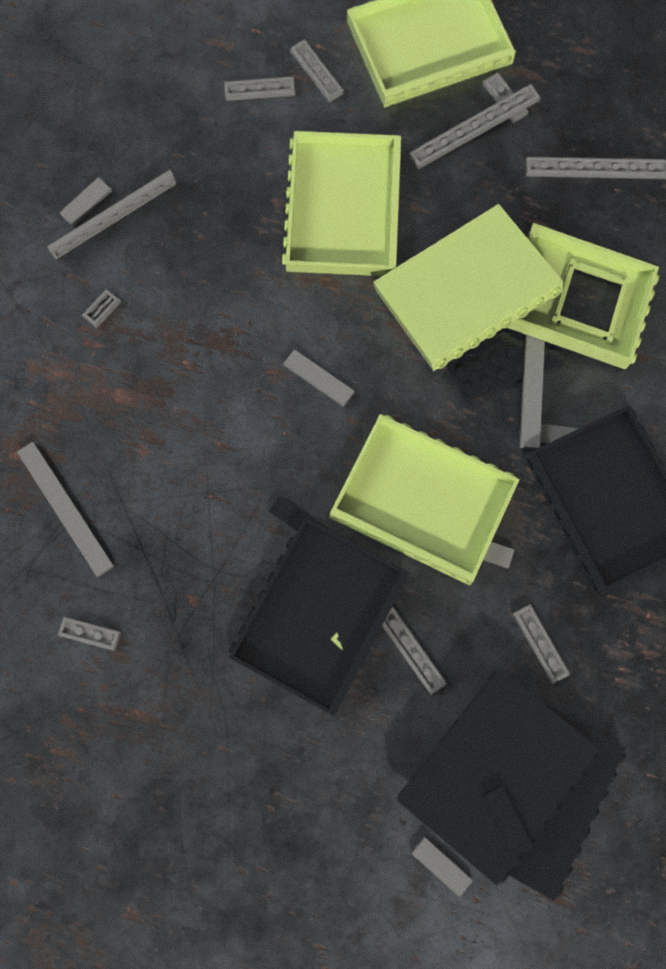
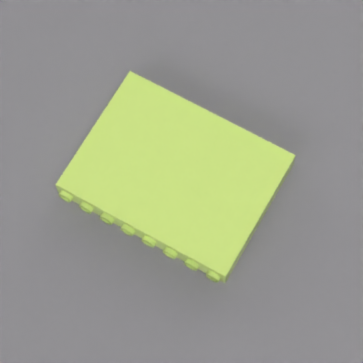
M375 0L347 10V23L384 107L513 63L516 53L491 0Z
M294 131V138H290V150H293V154H289V166H292V171H288V182H291V187H287V198H290V202L286 203V215H289V218L285 220V231H288L287 237H284V248L287 249L286 254H283L282 261L283 265H286V272L383 276L395 269L401 136Z
M499 204L373 282L378 295L433 371L445 367L449 361L461 357L470 348L477 347L486 338L493 337L502 328L509 327L515 320L525 317L531 310L541 307L547 300L559 296L563 291V280Z
M380 414L330 512L329 518L470 586L477 575L520 479L516 478L513 473L499 470L493 464L481 462L480 458L464 454L457 447H449L440 439H432L423 431L417 432L406 423L400 424L389 415L383 416Z

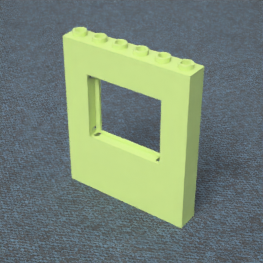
M533 223L527 238L563 280V291L559 296L547 300L541 307L531 310L525 317L515 320L507 328L622 369H626L630 364H634L637 358L635 351L642 340L639 336L646 325L644 319L651 308L648 304L654 296L655 290H653V287L659 279L657 274L659 267ZM574 269L622 285L608 332L560 315Z

